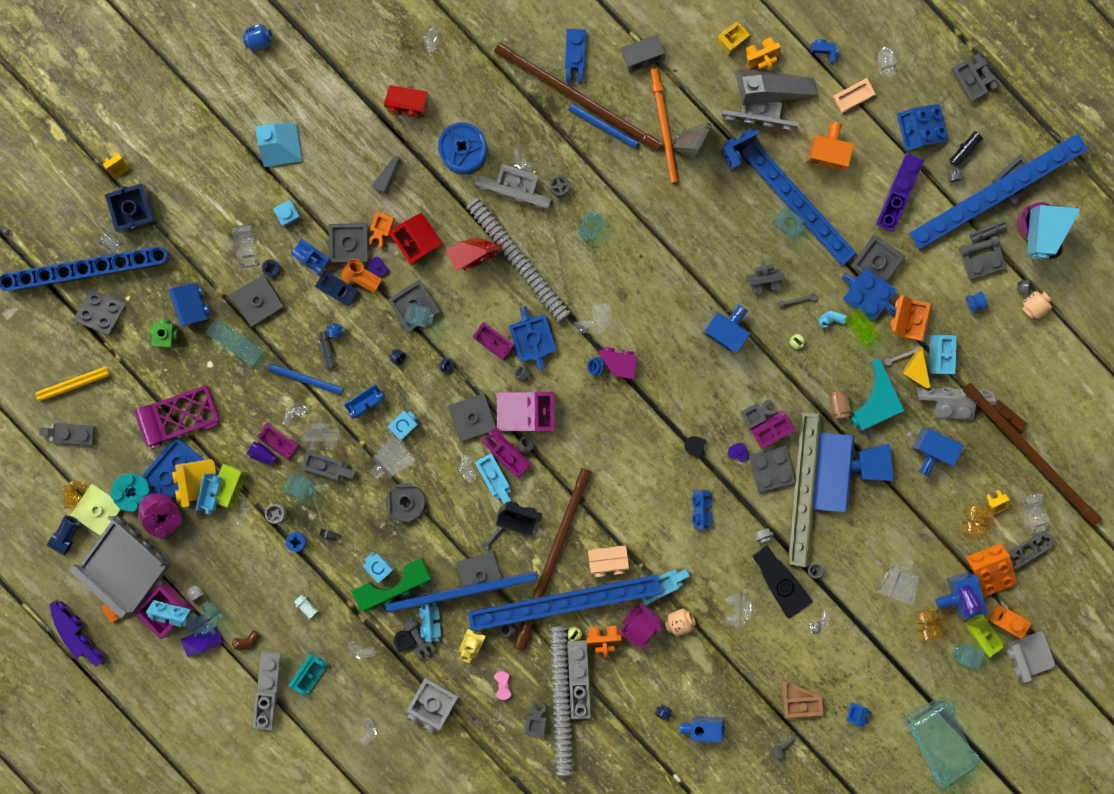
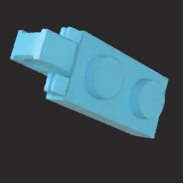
M492 453L476 461L475 464L491 494L496 499L501 498L503 504L511 501L507 494L511 492L510 486Z
M674 569L658 576L661 594L643 597L644 604L647 605L683 585L681 580L689 577L687 569L678 573Z

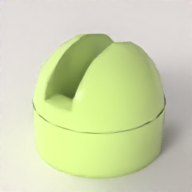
M800 334L792 335L789 339V345L796 350L801 349L805 344V339ZM797 338L802 344L799 345L793 339Z
M570 627L568 629L567 638L569 641H579L581 639L582 632L578 627ZM578 631V634L575 636V638L571 639V636L574 634V632Z

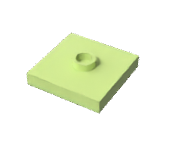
M92 483L70 516L77 518L79 522L101 536L111 522L107 517L117 516L121 509L116 506L110 494Z

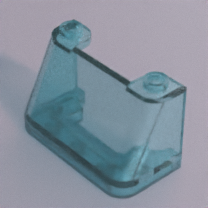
M940 697L902 716L929 768V772L933 775L931 777L935 785L941 791L949 788L978 768V762H980L975 751L972 752L952 712L955 709L951 701H946L944 697Z

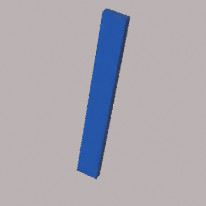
M755 140L740 152L742 157L841 266L845 265L857 254Z
M536 570L392 601L385 606L386 610L391 612L537 580L538 573Z

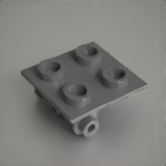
M90 289L73 321L109 336V334H113L115 330L114 325L126 304Z

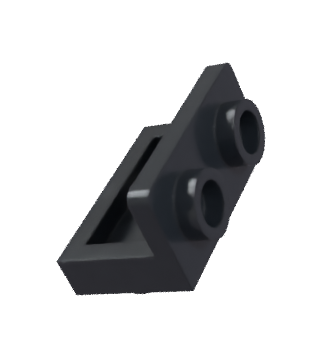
M509 501L499 508L496 526L531 536L534 525L541 521L542 513L537 512L535 508H524L516 502Z

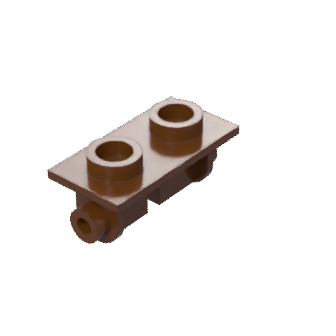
M998 399L993 407L1019 434H1022L1026 430L1025 426L1028 423Z

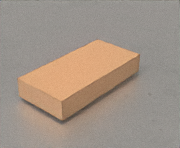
M866 78L834 95L833 99L842 114L874 97L876 94Z

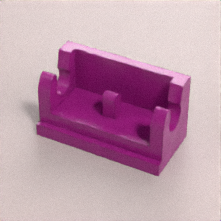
M482 322L472 337L502 360H504L514 344L484 322Z
M783 410L749 429L761 449L795 431L790 419Z
M266 423L262 432L257 436L259 440L287 460L291 459L300 446L299 443L270 423Z

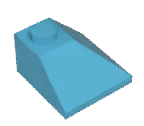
M277 123L255 127L264 167L302 162L296 123Z

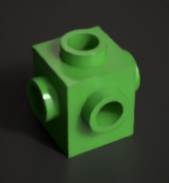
M159 319V323H153V327H150L149 337L152 338L151 346L174 348L179 332L176 329V325L171 324V320Z

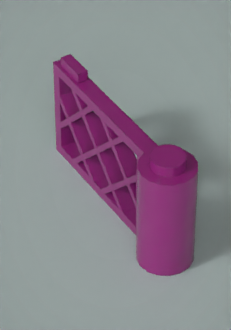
M207 385L133 411L145 445L150 447L151 450L161 447V443L196 429L205 427L206 430L217 426L216 422L219 421ZM204 391L206 395L203 404L194 401L196 393ZM184 398L189 401L185 411L175 407L179 399ZM192 402L202 406L197 417L188 413ZM162 405L171 407L167 418L159 414L157 407ZM204 408L212 411L213 419L205 421L200 418ZM174 409L184 413L179 423L169 419ZM186 415L196 419L193 426L189 428L182 425ZM168 421L178 425L175 432L169 435L165 431Z

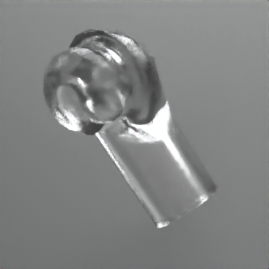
M438 25L429 26L423 36L428 54L437 51L434 41L441 31Z
M356 641L348 643V651L357 659L375 656L374 646L363 648Z

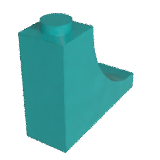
M880 358L870 362L873 371V385L867 400L861 407L852 412L853 417L851 421L854 427L859 428V430H864L904 411Z

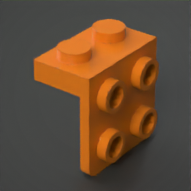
M900 295L895 304V310H897L895 318L891 321L892 333L904 338L924 342L933 304L912 300L905 295Z
M1002 543L966 557L967 563L974 575H977L983 597L990 596L1017 584L1010 555Z

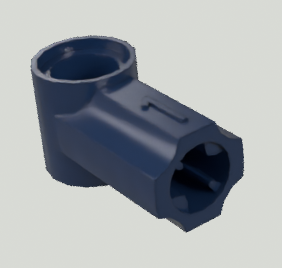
M64 516L57 531L48 541L47 547L65 556L73 544L72 539L80 525L78 519L73 516Z

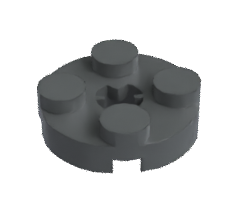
M401 483L392 488L387 495L386 506L391 515L397 520L411 521L423 511L425 497L421 489L414 484ZM403 497L411 500V505L408 504L409 507H404V504L400 503L401 499L404 500Z

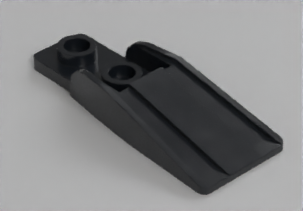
M764 546L752 555L761 569L760 572L766 585L787 618L792 617L812 603V599L797 579L776 558L769 546Z

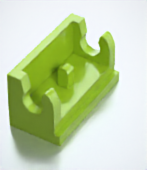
M222 465L218 475L222 480L218 495L213 494L214 497L218 498V504L227 508H234L248 472L231 465Z
M984 614L973 617L964 623L979 647L989 658L1004 647V643L998 637Z

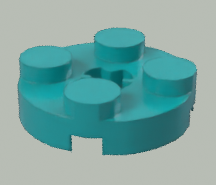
M137 473L124 474L113 483L111 498L116 506L124 511L133 512L139 510L140 502L151 494L149 482L145 477ZM135 488L136 491L134 492H136V495L129 497L127 495L128 492H126L127 489Z

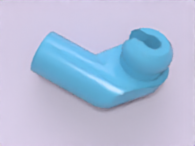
M830 310L821 315L818 322L822 328H827L834 321L845 324L847 315Z

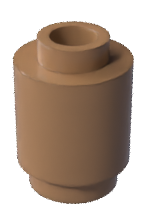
M843 390L832 392V396H829L832 415L835 416V419L850 416L849 411H851L848 393H843Z

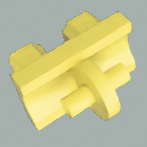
M467 629L458 651L461 652L460 660L470 663L472 657L476 659L485 639V636L479 630L471 631Z

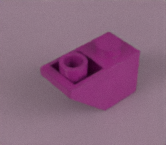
M609 347L599 350L598 354L614 376L634 379L637 356H633L634 352L622 350V353H616L614 348Z

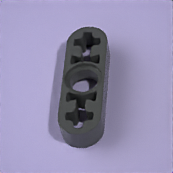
M1040 532L1008 551L1012 558H1015L1018 554L1023 558L1022 561L1020 558L1013 561L1014 570L1050 549L1054 544L1053 537L1049 533ZM1042 536L1048 538L1046 541L1047 545L1040 544L1037 546L1039 548L1037 551L1036 546L1032 542L1034 541L1035 544H1038L1042 541ZM1027 545L1031 546L1033 550L1030 556L1023 554V548Z

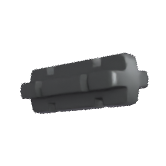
M1004 220L996 222L995 225L991 224L978 231L971 232L969 237L974 243L981 240L980 238L984 239L997 234V232L1006 230L1007 226Z
M327 331L318 332L317 338L320 341L319 346L322 358L325 360L323 361L324 367L326 369L335 367V362L332 359L333 354L330 341H328Z

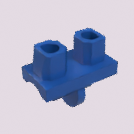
M303 238L291 253L292 256L317 274L322 272L330 260L329 257Z

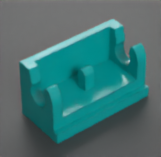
M311 652L288 686L303 696L308 695L329 663Z

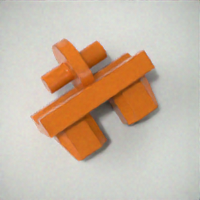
M616 625L607 627V636H600L599 627L589 628L587 647H595L596 653H603L604 658H608L607 652H615L614 646L609 645L622 644V638L618 633Z

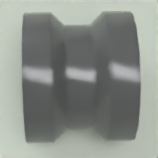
M557 176L551 181L550 190L555 196L562 197L568 193L569 182L565 177Z

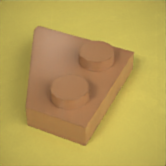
M781 680L784 718L823 715L822 696L820 694Z

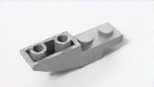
M587 640L568 641L571 719L590 718Z
M261 652L252 728L272 730L280 679L281 653Z

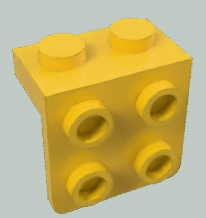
M212 459L175 465L176 472H172L174 484L178 483L179 490L175 491L177 502H181L182 507L189 506V501L198 499L203 475L216 473L215 464Z

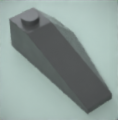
M755 68L735 70L742 106L811 98L818 95L814 78Z
M707 122L685 129L681 135L677 133L672 142L675 145L673 150L694 160L712 123Z

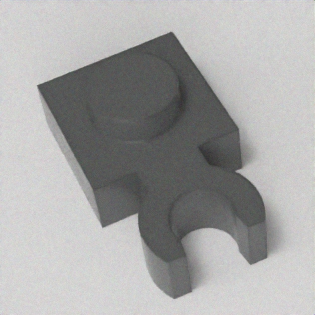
M766 400L762 407H759L758 403L740 412L749 429L766 421L765 414H774L777 411L776 409L771 411L767 409V405L772 402L771 400Z
M532 702L531 710L533 715L527 714L524 734L543 737L546 717H542L541 714L545 712V703L542 704V709L537 710L535 709V702Z

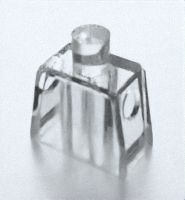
M392 434L374 455L373 459L377 465L370 470V473L377 480L384 473L392 478L415 464L417 459L395 434Z
M903 557L900 568L890 565L876 592L914 606L919 575L911 572L914 561Z

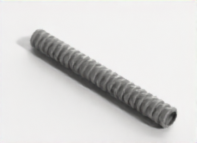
M480 198L474 199L467 205V210H471V215H475L474 218L479 220L478 223L482 224V229L485 228V232L490 234L489 237L493 238V242L501 245L500 251L505 253L504 256H507V260L512 262L511 265L516 267L515 270H518L519 275L523 276L522 279H526V284H530V289L534 290V294L538 295V299L541 298L542 304L545 303V308H549V313H553V318L556 317V321L561 322L570 314V310H566V305L563 306V302L558 300L559 297H556L555 292L551 291L552 288L547 286L548 283L543 281L544 278H541V274L536 272L537 269L532 267L533 264H530L529 259L525 258L526 255L521 253L522 250L518 249V245H515L514 240L510 239L511 236H507V231H503V226H499V221L496 222L495 216H491L492 212L487 211L488 207H484V202L481 203Z
M552 626L550 628V631H552L550 637H552L550 648L553 650L551 652V655H553L551 658L553 669L551 671L554 673L552 675V679H554L552 690L554 691L553 697H555L553 699V703H555L553 714L555 715L554 721H556L554 723V727H556L554 738L557 739L555 741V745H557L555 747L557 751L555 756L557 757L556 763H558L556 765V769H558L556 774L558 776H570L573 774V770H571L573 768L571 764L573 762L571 758L573 754L570 752L572 750L570 746L572 744L570 740L572 735L570 734L571 728H569L571 726L569 722L571 720L569 716L571 711L568 704L570 702L568 698L570 696V693H568L570 687L567 685L569 684L567 680L569 678V675H567L569 669H567L568 663H566V660H568V657H566L568 645H566L567 639H565V636H567V633H565L567 627Z

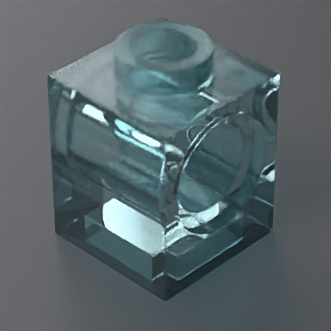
M786 206L772 223L788 237H791L793 234L797 236L803 229L801 224L804 221ZM786 218L794 221L793 228L785 226L784 221Z
M593 210L591 213L587 211L576 233L594 242L604 222V219L601 218L602 215ZM594 220L597 226L595 229L589 230L586 228V222Z
M408 303L404 322L427 328L428 325H432L434 314L431 313L432 309Z
M291 472L282 491L304 500L306 497L310 498L314 487H312L313 481Z
M959 642L958 646L955 645L953 648L952 656L954 657L952 660L978 670L985 652Z

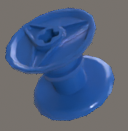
M457 122L449 125L442 132L438 140V152L444 165L450 171L468 175L476 172L483 166L487 158V145L483 133L476 126L470 123ZM466 146L467 150H461L460 152L459 147L464 148Z

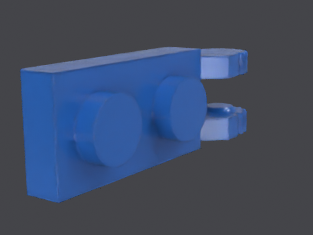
M567 29L566 83L571 81V69H579L577 81L582 83L585 64L586 29Z

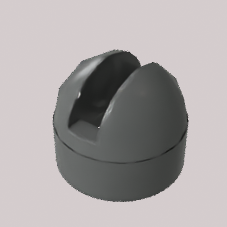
M956 167V172H953L952 168L948 171V182L964 179L960 168Z
M1031 280L1019 281L1017 291L1022 295H1030L1032 288Z
M521 365L515 371L514 377L521 382H526L529 380L528 376H531V371L524 365Z
M527 437L521 438L517 444V449L522 454L529 453L534 447L532 440Z
M813 563L809 566L808 573L812 578L818 579L823 576L824 568L818 563ZM817 566H818V567H820V569H819L818 573H817L816 576H815V575H813V573H814V571L816 570V568H817Z
M514 623L501 625V635L503 637H513L517 632V626Z

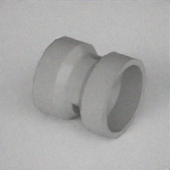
M279 503L270 505L265 511L266 519L273 524L283 521L287 515L286 508Z

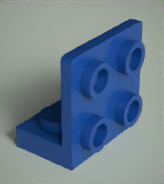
M940 104L911 108L897 114L906 151L949 140Z
M753 129L742 133L740 139L736 140L734 137L725 142L720 152L730 172L738 169L742 160L739 151H734V149L755 139L760 134L759 130L753 131Z

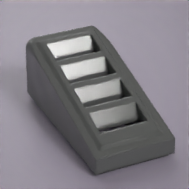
M395 155L371 185L373 189L384 194L388 192L401 162L399 156Z

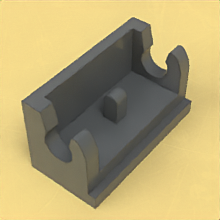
M658 35L621 47L629 73L665 60V53Z

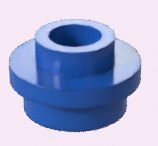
M331 323V326L326 327L327 335L330 337L342 338L345 333V329L338 323Z
M600 357L590 359L587 364L588 372L593 376L602 375L605 369L603 359Z

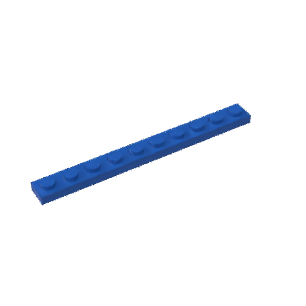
M1079 133L911 231L909 235L919 250L1086 152L1088 148Z
M656 574L468 611L471 631L658 595L661 592Z

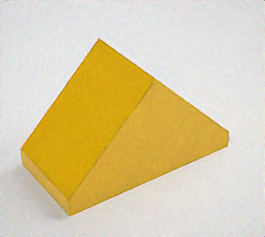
M737 21L723 31L715 42L729 56L750 34Z
M918 347L903 369V372L925 388H930L923 347Z

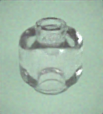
M888 46L882 47L874 56L876 70L884 77L897 74L901 67L897 50L891 49Z

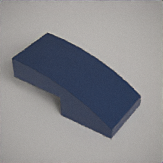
M325 270L315 284L316 288L348 307L358 292L356 288Z

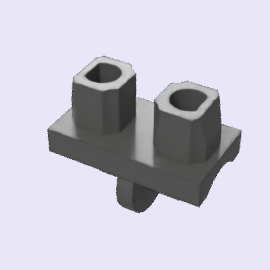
M765 260L761 261V267L754 268V274L747 275V280L755 294L764 292L763 283L770 282L771 290L782 289V280L785 279L781 269L774 270V265H766Z

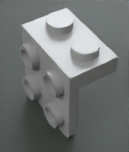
M1041 631L1025 636L1023 639L1019 638L1006 643L1008 650H1006L1007 655L1015 666L1013 668L1014 674L1017 679L1024 683L1031 681L1032 675L1055 666L1047 640Z

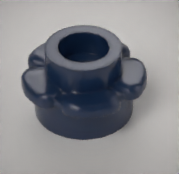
M667 706L656 707L655 715L662 720L668 722L670 717H673L671 714L672 710Z

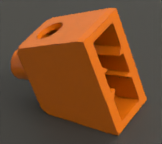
M999 604L995 606L988 621L1020 639L1024 638L1032 623Z

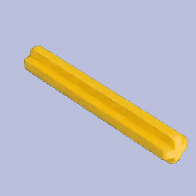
M102 367L36 392V397L38 401L42 402L109 377L110 374L107 367Z

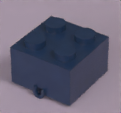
M141 183L128 188L124 186L120 187L118 191L105 194L115 232L124 233L157 223L146 185Z

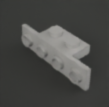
M779 101L743 105L741 113L723 110L721 113V117H725V120L736 122V119L744 120L745 124L755 125V122L763 123V126L768 128H774V125L781 126L782 130L793 131V129L799 127V122L779 119L782 102Z
M505 164L501 165L497 181L479 175L475 182V185L483 190H493L501 196H511L520 202H530L538 208H548L552 198L534 193L539 175Z
M931 386L930 388L917 387L919 400L936 401L935 417L973 420L976 403L962 391L963 389H951L949 387L933 388ZM989 390L980 391L991 405H996L994 392Z

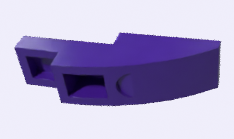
M909 153L905 154L884 200L876 222L877 226L894 232L925 160Z
M53 601L50 604L51 615L58 634L70 652L77 659L85 655L96 667L102 664L106 659L103 656V651L98 647H94L90 643L88 636L84 633H79L84 627L81 624L82 620L77 615H72L64 602Z

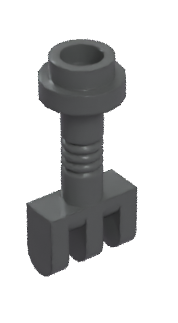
M409 618L403 622V629L405 631L409 630L418 644L414 651L420 661L424 659L421 654L422 651L428 657L431 654L427 648L430 647L433 653L437 652V649L432 641H424L416 628L418 622L413 618Z

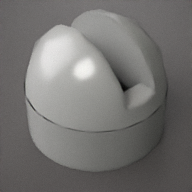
M192 586L187 591L190 602L204 595L198 586Z

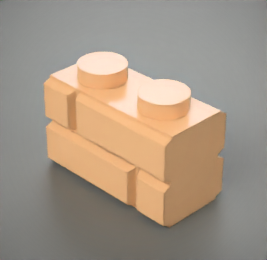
M626 545L588 550L590 572L595 574V577L606 576V572L614 571V574H624L625 570L629 569Z

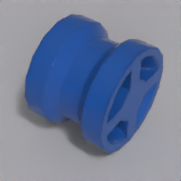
M982 291L977 292L974 296H966V302L972 314L977 313L980 309H988L987 300Z
M294 532L286 539L287 548L293 552L304 549L307 543L306 536L301 532Z

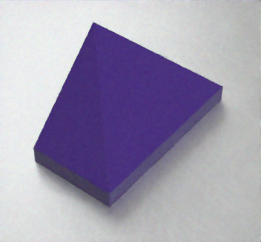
M217 625L180 639L187 657L223 643Z

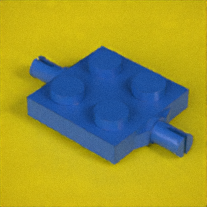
M866 267L855 279L846 272L843 274L844 276L841 279L850 284L843 300L873 321L884 310H887L893 316L896 315L897 310H895V306L890 304L892 296L897 291L895 287Z
M527 306L523 307L525 314L522 307L519 308L522 320L509 325V329L519 361L536 360L539 371L542 370L540 362L542 368H546L543 357L555 352L556 347L545 314L538 317H530Z

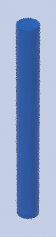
M571 104L568 110L629 146L636 147L638 141L574 104Z
M274 364L269 366L268 371L339 395L343 392V388Z

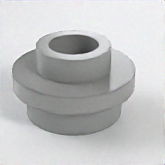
M769 528L755 533V541H760L761 544L767 543L772 540L771 537L774 534L770 532Z

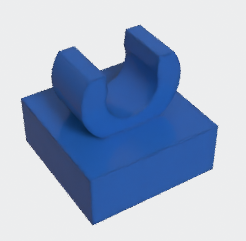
M851 702L846 721L864 727L865 724L869 723L866 718L867 714H871L869 708Z

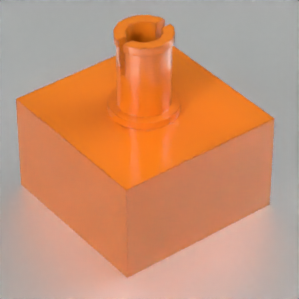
M830 122L828 137L815 135L811 139L806 163L844 171L849 167L854 144L839 140L843 124Z

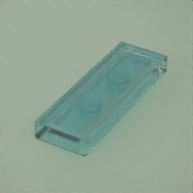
M218 318L215 319L206 332L208 336L252 367H254L264 353V350Z

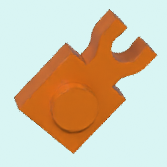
M376 211L370 230L374 231V234L369 238L368 243L373 244L377 238L379 240L378 247L383 248L385 244L384 235L390 236L388 232L392 230L395 218Z

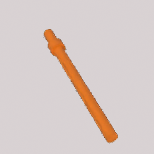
M658 68L650 70L653 85H651L652 93H655L670 181L675 183L678 182L662 94V91H664L663 83H660Z

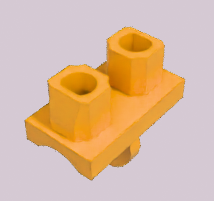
M770 37L762 42L764 49L758 51L755 45L746 48L749 69L758 66L759 69L766 67L768 71L773 70L772 64L778 62L777 58L781 56V46L779 42L775 43Z

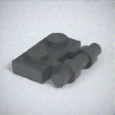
M980 53L973 56L976 64L972 65L970 59L951 69L969 102L988 92L985 87L986 84H989L992 90L999 86L995 80L996 76L990 72L986 65L988 64L986 59H983ZM976 70H981L985 77L983 80H981Z

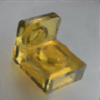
M69 481V485H63L64 509L76 508V504L79 503L78 492L76 493V489H85L87 484H81V481Z

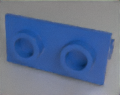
M375 384L345 403L344 406L349 411L352 419H358L359 416L368 411V407L372 409L379 403H382L385 395Z
M693 490L692 523L694 529H711L712 511H706V508H712V494H710V490Z

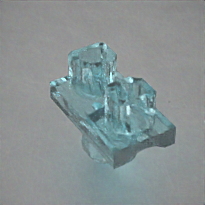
M207 601L200 607L204 612L203 615L198 618L193 612L186 617L188 619L187 628L195 636L200 632L205 635L209 631L214 635L216 634L214 627L219 624L217 620L223 614L216 606Z

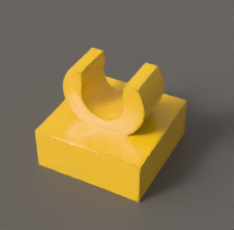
M115 152V156L110 160L106 158L103 164L114 179L131 169L125 159Z
M999 490L996 491L998 498L992 499L989 494L987 495L988 507L992 516L1010 508L1009 498L1006 494L1002 495Z

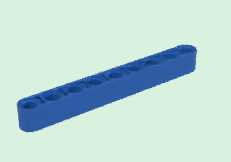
M152 247L5 273L0 276V289L14 292L161 266L169 262L170 253L162 247ZM159 251L164 253V258L161 261L156 259V254ZM143 254L145 261L143 264H138L137 258ZM121 258H125L126 265L120 268L118 261ZM105 261L107 263V268L104 271H101L99 265L101 262ZM86 264L88 272L83 275L81 267ZM64 268L69 269V275L66 278L62 276ZM46 271H49L50 278L49 280L45 281L43 279V274ZM29 274L31 276V282L29 284H26L24 282V278L26 275ZM8 278H11L12 285L7 288L5 282Z

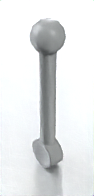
M919 346L915 350L894 358H886L884 364L889 366L894 361L914 354Z

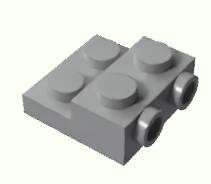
M425 678L404 714L408 715L407 719L412 723H422L426 731L430 733L436 731L438 733L458 696Z

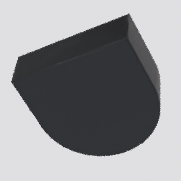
M697 436L687 438L684 443L685 451L690 455L700 458L706 440Z
M322 528L319 533L321 537L333 541H339L341 536L338 533Z
M400 630L394 636V644L398 653L416 645L409 631Z

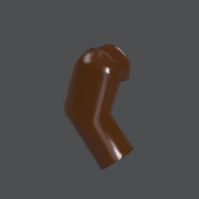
M252 630L247 639L234 638L232 646L237 651L251 649L260 637V634Z

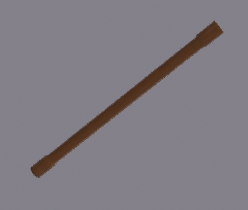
M501 42L495 47L494 52L515 63L637 138L657 152L663 143L526 60Z
M972 383L967 384L962 391L1000 427L1081 511L1082 515L1092 525H1096L1101 521L1100 515L1059 476L983 397L982 393Z
M581 467L574 491L533 598L543 597L583 491L591 476L592 471ZM535 619L523 622L513 647L524 651Z

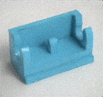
M930 335L929 374H955L957 336Z

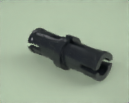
M974 131L964 143L959 145L960 148L949 159L950 163L955 167H959L969 155L973 154L975 147L984 138L977 131Z

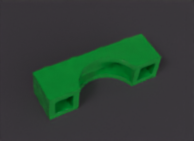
M421 557L403 566L402 580L395 587L388 589L379 588L369 581L354 588L351 592L360 612L366 610V613L376 609V605L381 602L385 605L394 601L393 597L398 594L402 597L411 593V588L415 586L422 588L428 585V580L432 577Z

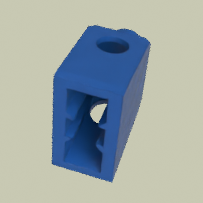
M882 444L858 451V460H852L851 472L859 471L860 479L894 480L890 444Z
M693 717L691 723H680V734L691 735L692 741L722 742L725 736L724 717ZM698 727H702L704 731H700Z

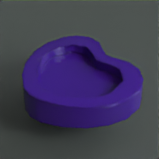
M380 257L372 258L368 265V271L378 277L385 275L388 271L387 266L383 265Z
M735 443L728 449L727 454L730 458H736L738 461L743 462L748 457L747 448L743 443Z

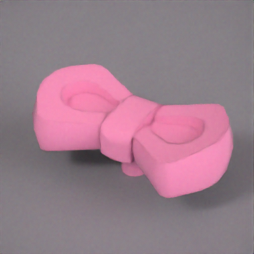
M499 671L494 675V679L499 683L496 697L501 700H506L512 695L508 688L510 675L505 671Z

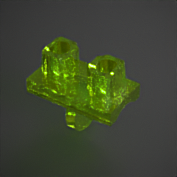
M861 308L856 309L844 318V321L863 347L880 336Z

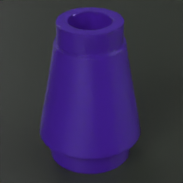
M253 441L246 453L250 456L249 458L270 466L276 458V455L263 444Z
M969 585L958 589L963 610L967 612V615L982 609L981 601Z

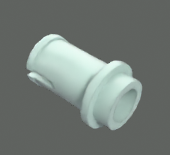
M301 595L294 601L295 607H299L310 619L318 610L306 599L307 596Z

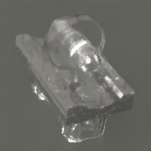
M319 418L318 424H311V429H305L303 441H306L307 449H318V441H325L326 449H335L340 429H331V424H324L323 418Z
M738 592L726 596V606H735V613H726V624L735 625V628L745 627V613L746 620H751V613H757V608H752V601L747 600L745 607L746 592Z

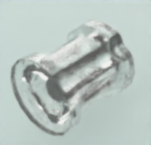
M109 230L100 237L98 244H103L110 251V254L113 255L123 247L124 242L118 241L111 235L112 232Z

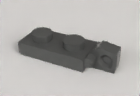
M55 423L50 424V428H39V435L49 436V441L83 445L94 444L95 426Z
M309 450L306 451L301 467L303 470L342 481L344 476L354 479L357 472L348 469V464L344 463V461Z

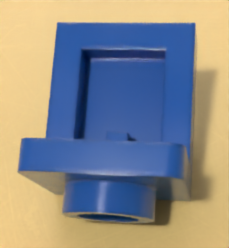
M819 39L810 45V53L829 54V65H833L839 56V50L835 48L836 43H827V40Z

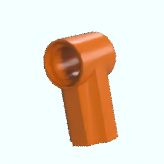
M351 259L341 273V277L346 283H357L373 293L382 278L364 269L362 262L357 259Z

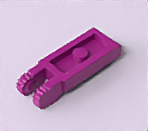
M495 428L489 431L491 438L484 436L482 439L483 444L517 478H520L532 463L507 439L503 438L500 432Z

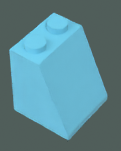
M1045 205L1032 208L1030 211L1027 255L1033 256L1032 259L1044 260V258H1049V256L1056 254L1077 218L1080 209Z

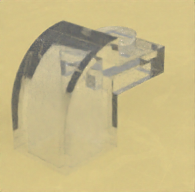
M251 224L232 227V235L236 243L237 258L241 269L260 266L257 236Z
M611 303L591 305L592 320L573 322L574 330H578V333H589V329H593L594 336L605 332L611 323Z
M1044 493L1031 494L1021 501L1024 520L1031 536L1047 532L1050 529V519L1045 510L1046 497Z

